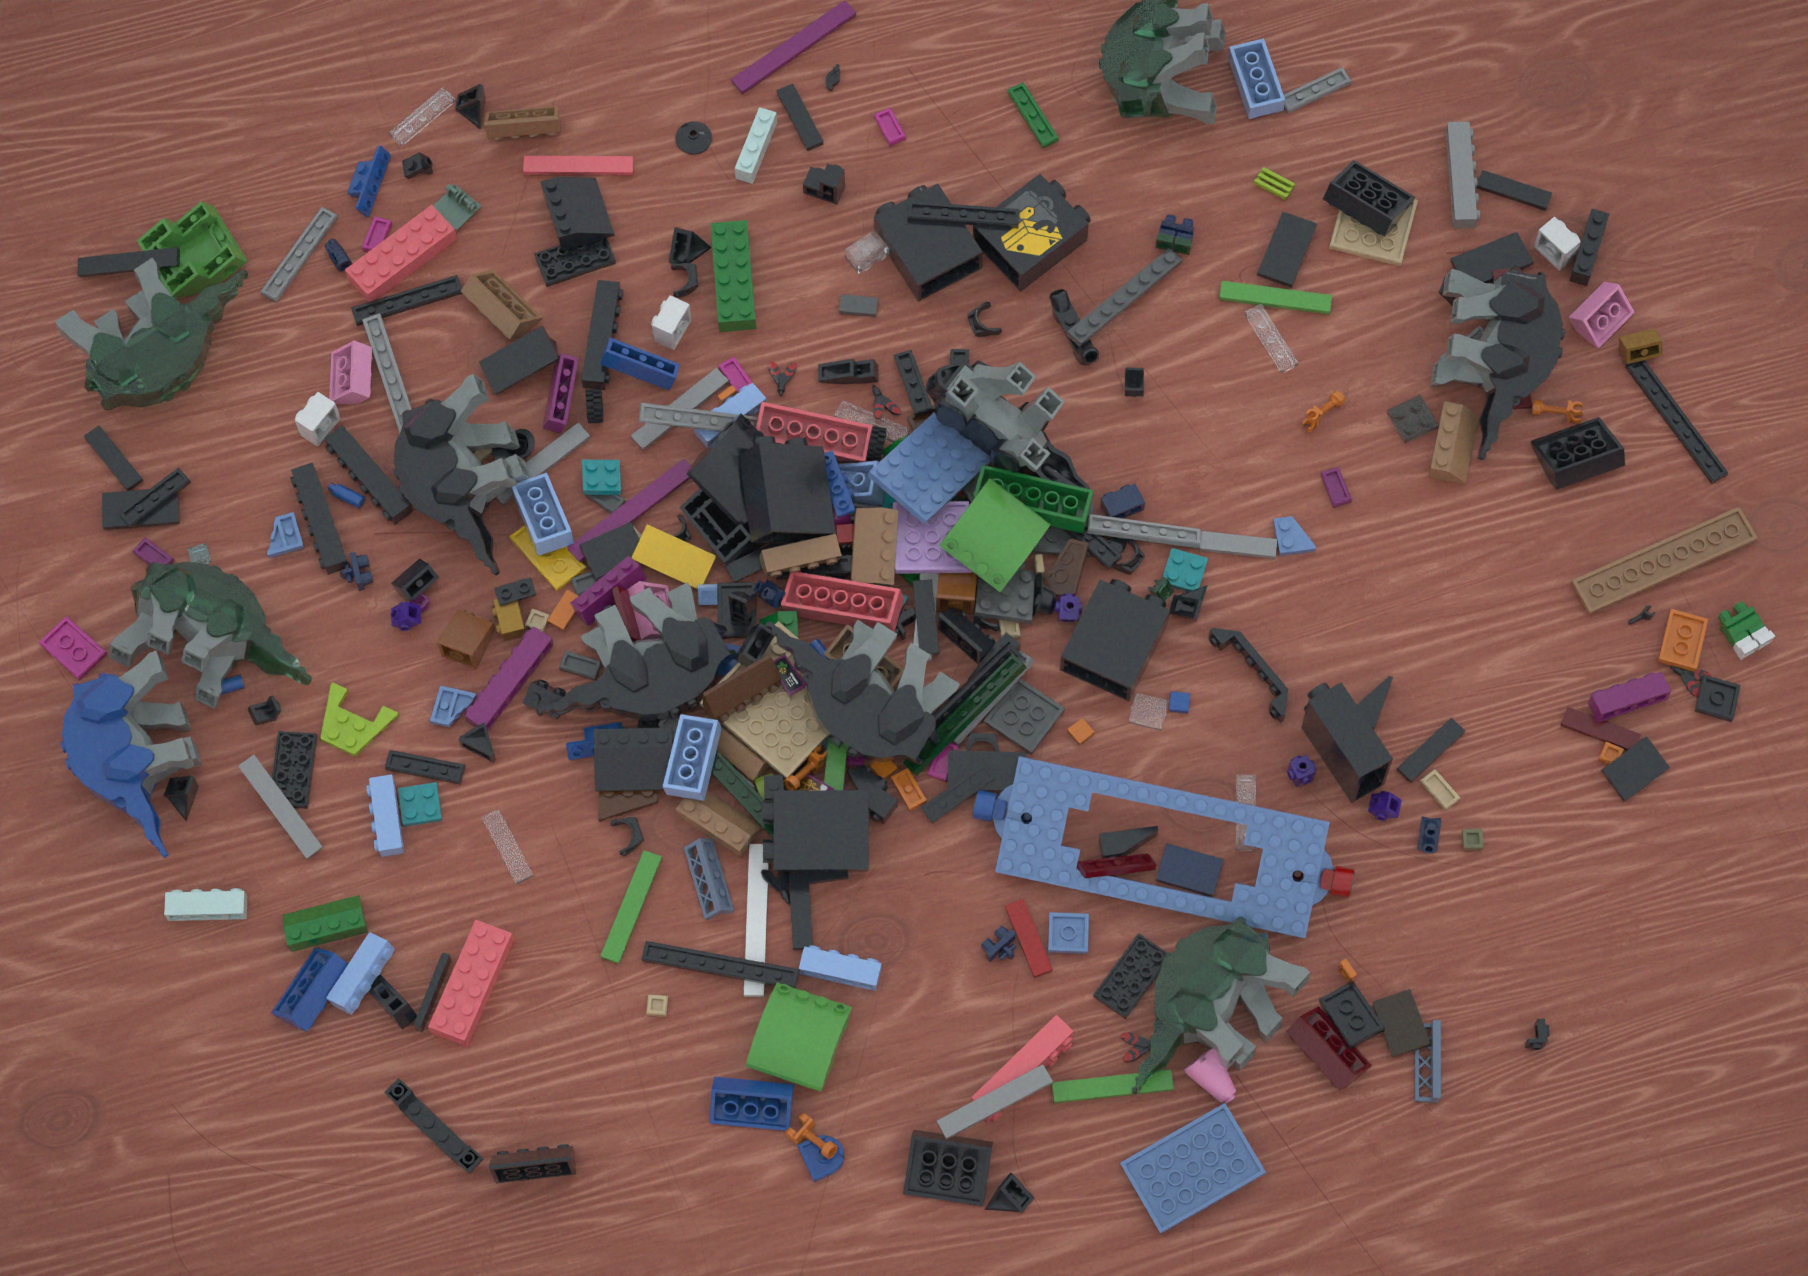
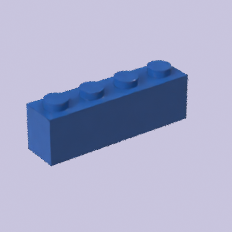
M613 338L608 340L600 361V365L666 390H670L680 366L676 362Z

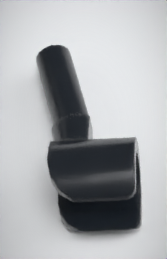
M1646 606L1641 614L1628 620V623L1631 625L1642 619L1650 620L1655 612L1649 614L1647 611L1652 606Z

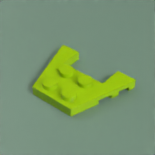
M332 682L320 739L322 742L356 757L373 741L374 737L383 732L388 724L398 718L399 713L382 706L374 722H371L342 709L340 706L348 690Z

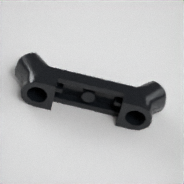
M1064 289L1055 290L1050 294L1049 298L1056 322H1059L1073 348V354L1078 363L1085 366L1093 364L1099 359V351L1093 346L1090 339L1079 347L1067 336V332L1080 322V319L1070 302L1067 291Z

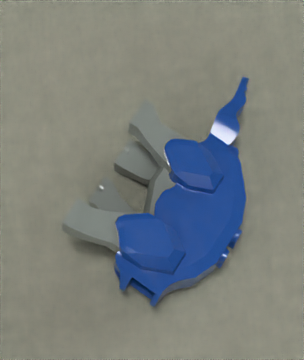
M153 651L139 664L120 677L103 672L98 675L97 679L81 684H73L74 698L64 715L63 741L60 744L63 752H67L68 759H65L67 768L72 770L73 775L77 776L94 796L114 808L122 810L125 814H129L141 828H144L145 836L150 843L157 848L163 858H166L169 854L161 839V820L150 801L151 794L159 781L181 768L197 767L202 765L196 743L190 736L167 743L154 744L145 732V730L171 728L184 733L192 730L186 709L180 702L163 704L139 701L157 683L168 680L162 657L157 651Z

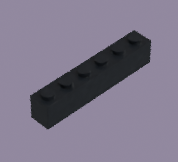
M597 281L581 379L583 388L605 390L606 384L610 382L609 368L600 365V361L608 340L614 338V333L617 334L618 322H616V319L621 314L619 300H623L624 290L620 287V282Z
M343 425L324 438L327 444L325 446L326 450L330 455L334 454L337 457L336 461L342 468L346 467L349 471V477L354 482L358 481L361 491L365 495H370L371 502L376 508L380 507L382 509V515L388 522L391 520L396 525L413 512L408 500L401 495L400 491Z
M313 462L291 469L293 476L290 479L293 488L297 487L299 493H296L299 504L303 503L305 508L301 510L304 520H309L310 525L307 528L310 537L314 536L316 540L312 542L316 553L320 552L322 557L318 559L321 569H326L328 575L344 570V565L348 564Z

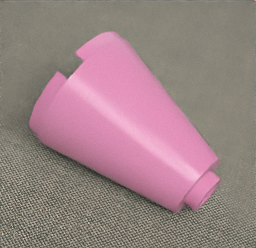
M1213 1048L1206 1051L1184 1069L1190 1078L1220 1103L1224 1101L1227 1104L1236 1097L1234 1095L1236 1089L1229 1073L1221 1065L1217 1051Z

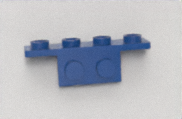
M377 146L372 161L358 162L347 192L351 197L359 196L355 208L365 217L370 216L391 154L382 146Z
M829 451L824 453L830 496L836 514L840 518L855 512L852 501L855 495L851 487L847 488L846 484L849 483L846 472H841L834 452Z
M622 722L584 728L585 740L566 743L568 759L593 757L594 729H623Z

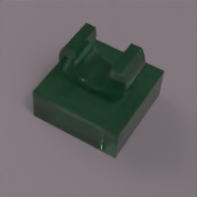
M1162 576L1160 580L1156 579L1154 581L1156 584L1153 588L1149 586L1148 589L1152 595L1159 597L1165 602L1174 592V589L1169 580Z

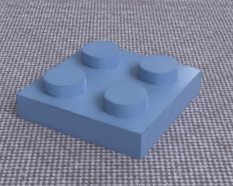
M1049 912L1048 953L1088 954L1089 914Z

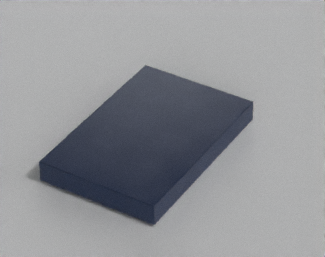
M1166 844L1156 881L1213 897L1223 859Z

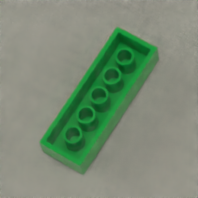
M747 220L710 223L719 332L756 329Z
M982 465L973 499L989 478H991L1049 522L1050 526L1084 534L1092 503L1093 490Z

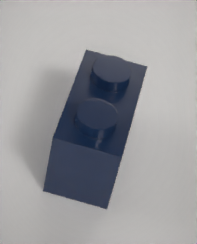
M1127 484L1116 492L1104 494L1101 498L1100 506L1106 516L1124 519L1143 511L1145 501L1136 484Z

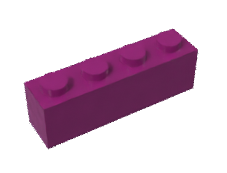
M562 353L559 355L560 360L554 363L543 422V429L561 433L567 425L579 358Z
M628 556L570 604L577 617L589 626L596 621L595 614L605 610L604 607L616 604L612 588L619 586L627 590L639 581L644 582L646 577L640 565Z
M1651 672L1643 678H1633L1625 684H1615L1607 690L1593 692L1588 705L1597 722H1601L1668 699L1671 690L1662 672L1655 674Z

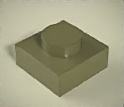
M1482 829L1462 830L1463 850H1483Z

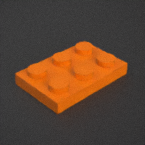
M1671 609L1658 662L1696 672L1708 619Z

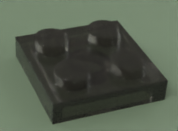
M1421 395L1387 410L1389 418L1404 443L1427 434L1439 426Z

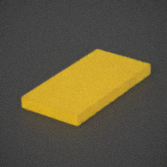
M647 524L631 558L684 584L688 582L691 587L698 590V585L704 584L716 559V555Z
M525 525L509 536L510 540L556 592L570 583L571 578L577 577L587 570L586 566L582 562L579 563L567 550L568 546L538 556Z

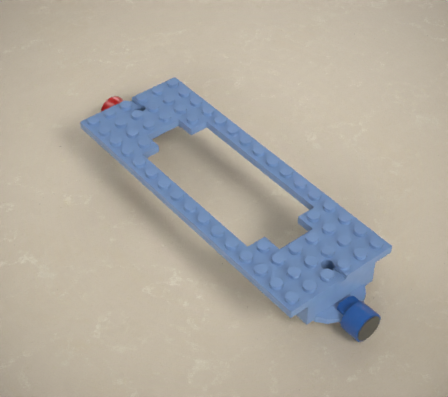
M1022 756L1018 758L1013 784L1006 787L998 798L996 793L982 790L977 791L973 807V818L991 822L993 819L996 832L1002 838L995 872L1301 938L1306 937L1312 905L1320 902L1329 890L1331 895L1349 898L1355 875L1354 869L1335 866V869H1333L1330 855L1324 849L1330 824L1329 821ZM1093 792L1247 825L1244 845L1263 849L1256 884L1251 886L1235 882L1232 901L1115 876L1084 878L1077 869L1081 849L1061 845L1069 808L1089 811Z

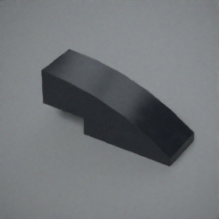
M854 359L818 364V381L829 384L879 382V365L874 359L857 362Z

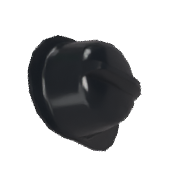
M527 429L515 430L520 448L510 450L496 447L492 448V455L496 460L500 458L505 460L515 454L521 459L527 458L534 448L535 440L533 434Z
M1041 572L1035 578L1032 617L1036 613L1051 615L1055 607V593L1052 589L1043 585Z

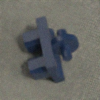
M353 552L350 553L353 568H350V564H345V569L340 572V576L343 579H347L348 583H352L353 577H355L358 590L362 591L365 585L373 583L371 571L360 572L361 568L369 567L370 564L367 555L357 556Z
M768 579L765 583L758 580L754 587V591L759 593L758 596L775 609H778L779 605H781L783 596L786 594L785 591Z
M1421 816L1418 850H1422L1424 853H1434L1438 850L1441 818L1431 819Z
M1000 926L994 932V935L1000 941L994 944L987 938L981 944L982 949L986 953V959L989 962L997 956L1001 961L1006 957L1010 960L1015 957L1012 951L1016 946L1012 942L1016 939V933L1013 930L1009 931L1005 927Z

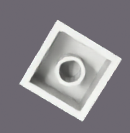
M1554 216L1539 229L1533 247L1561 271L1575 259L1581 241L1577 234L1566 228L1563 221L1558 220Z
M669 295L667 301L664 300L662 302L661 311L658 316H654L651 325L654 341L675 350L692 320L690 304Z
M319 392L309 398L306 407L300 410L295 417V423L300 436L317 447L341 420L336 403Z

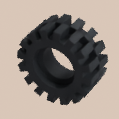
M601 389L586 390L588 424L604 422Z
M872 426L866 459L880 462L887 428Z

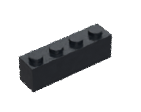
M1591 209L1571 273L1570 282L1584 286L1588 285L1609 213Z

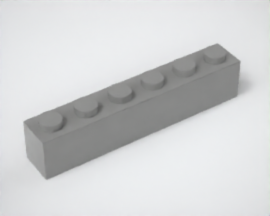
M1447 122L1445 133L1453 228H1475L1476 222L1480 220V210L1476 208V204L1479 202V195L1475 193V188H1477V177H1474L1476 161L1472 159V156L1475 154V146L1471 145L1473 128L1470 129V122Z

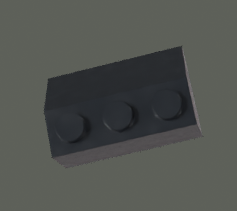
M953 607L941 612L938 615V630L979 665L995 644V640L990 635H985L977 623L970 622L962 610L958 611Z

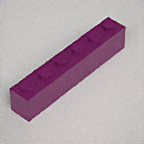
M534 626L530 631L527 630L525 632L522 642L519 646L516 645L512 649L509 659L502 662L499 672L490 678L487 688L481 690L474 705H470L465 712L467 723L477 727L485 722L487 731L490 730L553 647V640L550 636Z

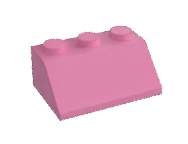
M1604 281L1568 318L1577 333L1594 347L1600 348L1635 312L1620 285Z
M352 341L331 352L329 393L331 401L336 404H359L370 398L372 347Z
M639 581L627 589L631 597L650 587L653 594L672 609V604L667 595V592H669L668 585ZM634 611L641 640L661 638V635L648 619Z

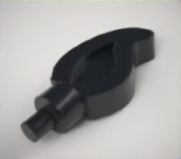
M836 64V67H833V70L826 76V87L831 92L833 91V86L840 81L839 64Z

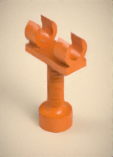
M1336 390L1329 396V401L1322 407L1318 408L1314 405L1312 409L1307 411L1306 419H1304L1301 427L1309 424L1311 427L1306 432H1312L1314 427L1316 428L1319 425L1322 415L1333 406L1339 407L1345 402L1343 394Z
M1534 399L1532 414L1540 415L1541 412L1565 414L1568 423L1572 421L1575 424H1579L1582 422V419H1576L1574 416H1583L1582 410H1575L1574 407L1583 408V404L1579 401L1572 403L1569 400L1568 406L1565 408L1545 405L1542 400Z
M818 746L814 749V752L809 754L805 767L795 776L790 775L783 781L789 791L797 790L800 787V781L809 772L816 775L818 771L823 769L824 761L821 765L820 761L825 759L827 751L823 755L817 754L821 750V746Z
M802 1112L798 1119L804 1126L798 1132L789 1127L784 1132L786 1137L796 1145L804 1138H807L822 1149L821 1154L824 1157L831 1159L836 1154L838 1146L831 1141L826 1143L812 1133L811 1130L815 1126V1122Z

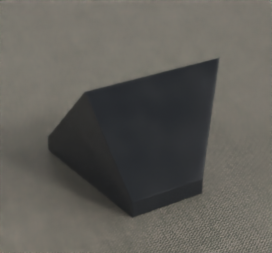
M479 84L459 93L455 107L457 112L480 130L486 99L483 85Z
M675 227L668 263H692L712 247L693 231Z
M1208 585L1180 595H1174L1170 606V614L1197 621Z
M485 722L458 739L461 747L493 763L496 761Z
M193 776L170 778L164 796L169 799L185 821L188 819L199 788Z
M1010 1172L995 1191L985 1210L1022 1213L1034 1197L1015 1175Z

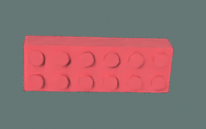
M430 205L346 268L347 279L368 302L377 300L456 241L455 229L433 205Z
M762 402L756 429L761 431L764 436L775 437L776 444H785V441L793 438H806L808 445L823 446L824 453L833 451L838 461L858 463L865 462L873 425Z
M796 572L789 575L785 589L786 594L783 596L781 607L783 611H797V617L844 625L848 624L850 626H854L856 621L859 620L872 629L879 622L895 632L904 597L898 588Z
M475 920L429 1023L428 1028L431 1034L468 1047L514 942L512 933Z
M1057 1015L1054 1016L971 1097V1102L1042 1064L1045 1068L1048 1065L1050 1067L1053 1066L1059 1059L1057 1056L1062 1051L1066 1053L1072 1047L1074 1031ZM1001 1111L984 1121L987 1124L991 1121L995 1122L1002 1115Z

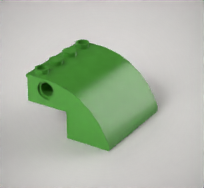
M202 201L176 223L163 218L137 240L143 251L175 247L180 249V267L159 269L161 282L173 298L191 296L210 289L230 277L248 262L215 207Z
M989 478L939 546L1001 592L1051 524Z
M776 983L756 1030L746 1067L822 1092L833 1068L837 1048L848 1026L852 1007L828 1000L825 997L810 994L804 990L789 987L786 984Z

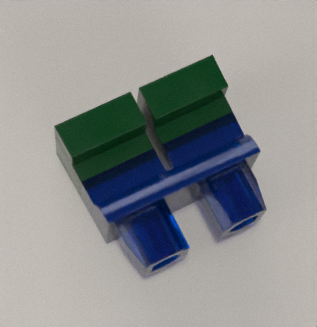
M1168 214L1165 220L1161 222L1155 248L1163 250L1170 248L1172 250L1174 243V252L1190 255L1194 234L1193 220L1185 218L1182 225L1176 224V217Z

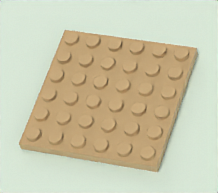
M780 622L775 624L786 635L798 639ZM774 636L763 657L770 654L774 661L785 654L795 668L793 656L790 652L777 645V640ZM738 662L719 683L746 667ZM796 670L801 679L803 680L804 674ZM780 685V688L774 693L768 692L763 695L759 702L748 704L745 710L740 713H733L727 721L722 723L778 773L783 775L785 779L792 775L809 757V754L814 752V749L827 738V735L816 722L807 695V686L789 697Z

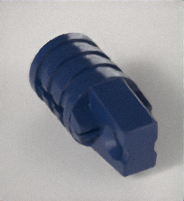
M329 239L324 245L337 271L343 272L352 265V262L337 240Z

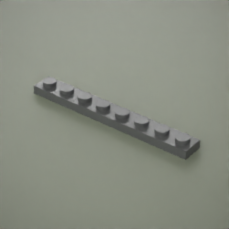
M1168 248L1067 332V336L1081 347L1178 267L1183 259Z

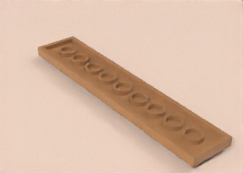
M1739 506L1573 579L1571 584L1587 613L1590 615L1756 542L1758 537Z

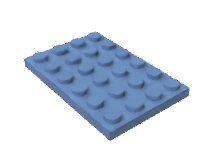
M934 412L872 468L867 476L925 525L980 473L982 465L988 466L992 461L987 453L975 446L971 440L960 435L956 429L941 424Z
M1225 1103L1120 1163L1160 1234L1266 1174V1171Z

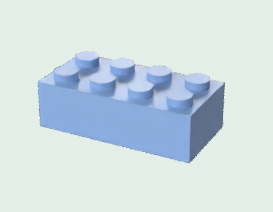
M1264 38L1230 46L1228 61L1248 118L1252 119L1284 111L1285 97Z
M547 473L517 482V485L511 487L513 498L538 556L574 544L572 531Z
M680 714L663 783V789L667 795L705 800L722 730L718 720Z

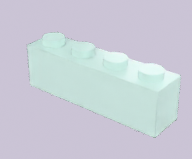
M759 107L735 166L736 179L753 184L777 125L776 112Z
M238 888L230 889V891L211 889L208 892H203L199 889H193L191 892L172 890L171 892H165L164 915L168 921L247 919V895L245 891Z

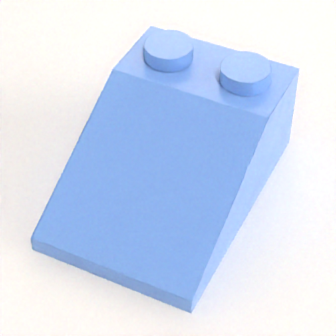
M878 461L838 464L841 472H846L849 483L846 485L847 488L851 487L855 498L852 501L854 503L867 505L883 504L885 491L867 476L869 471L879 463Z

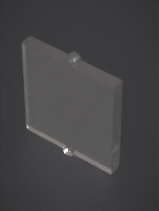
M1136 693L1133 705L1130 706L1131 714L1128 723L1161 731L1164 718L1167 717L1166 710L1169 700Z

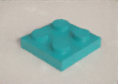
M582 459L583 495H621L620 460Z
M1171 548L1161 584L1186 592L1200 588L1208 558Z
M437 782L398 788L403 827L442 821Z

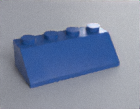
M315 947L271 1013L291 1026L307 1032L313 1026L318 1014L325 1008L328 1001L326 997L348 963L334 952Z
M714 1077L711 1088L710 1124L786 1131L791 1123L794 1084Z

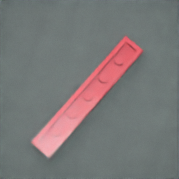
M524 156L523 174L633 175L634 158L633 156Z

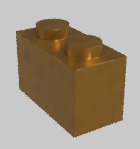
M1654 328L1619 337V353L1626 364L1662 356V339Z
M493 599L495 606L491 608L494 618L498 617L499 623L496 624L498 635H502L504 641L522 637L525 634L518 601L500 606L498 599Z

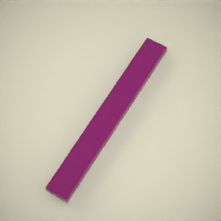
M844 0L733 77L731 82L743 95L855 17L856 12Z
M682 459L577 539L574 544L569 545L567 550L581 563L585 557L579 547L580 544L629 522L633 523L688 481L690 477L686 473L691 465L685 459Z

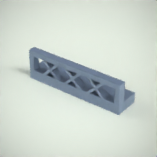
M699 838L684 847L704 919L709 920L719 913L730 914L734 911L714 841L713 839ZM697 848L698 852L696 859L692 854V849ZM699 865L703 868L701 876L698 874ZM705 883L708 885L707 894H704L703 891ZM710 901L713 902L715 909L711 912L708 908Z
M1433 1020L1431 1024L1423 1023L1425 1029H1430L1429 1041L1431 1045L1426 1047L1430 1051V1056L1424 1060L1419 1055L1420 1049L1414 1051V1102L1439 1103L1441 1099V1020ZM1424 1065L1430 1070V1076L1426 1080L1419 1074V1070ZM1423 1085L1430 1090V1097H1419V1089Z

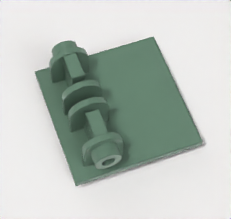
M448 184L445 188L447 193L433 206L457 231L482 205L458 186Z

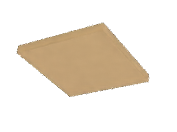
M1414 199L1394 228L1385 237L1339 210L1329 249L1401 266L1418 200Z

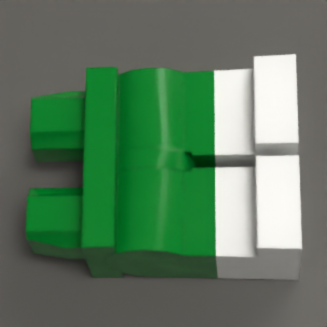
M1743 601L1733 607L1737 614L1736 616L1732 617L1728 610L1721 612L1718 616L1722 624L1720 630L1724 633L1740 660L1770 644L1775 638L1772 631H1768L1753 606L1748 608Z

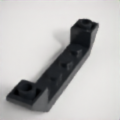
M1212 628L1209 632V641L1212 646L1222 651L1233 643L1234 649L1245 657L1247 665L1257 671L1258 678L1268 684L1269 690L1274 696H1278L1270 702L1269 713L1273 719H1277L1282 723L1286 713L1288 688L1240 631Z
M398 1078L384 1092L406 1117L467 1173L470 1174L484 1160L470 1145L467 1146L426 1107L402 1080Z

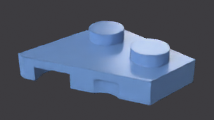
M294 512L275 517L274 530L270 538L271 543L267 551L268 558L303 549L304 545Z
M1292 516L1273 519L1279 556L1316 551L1314 543Z
M440 686L430 723L450 727L475 701L476 693Z

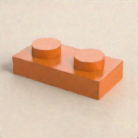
M908 768L891 776L894 786L909 811L927 803L925 796Z

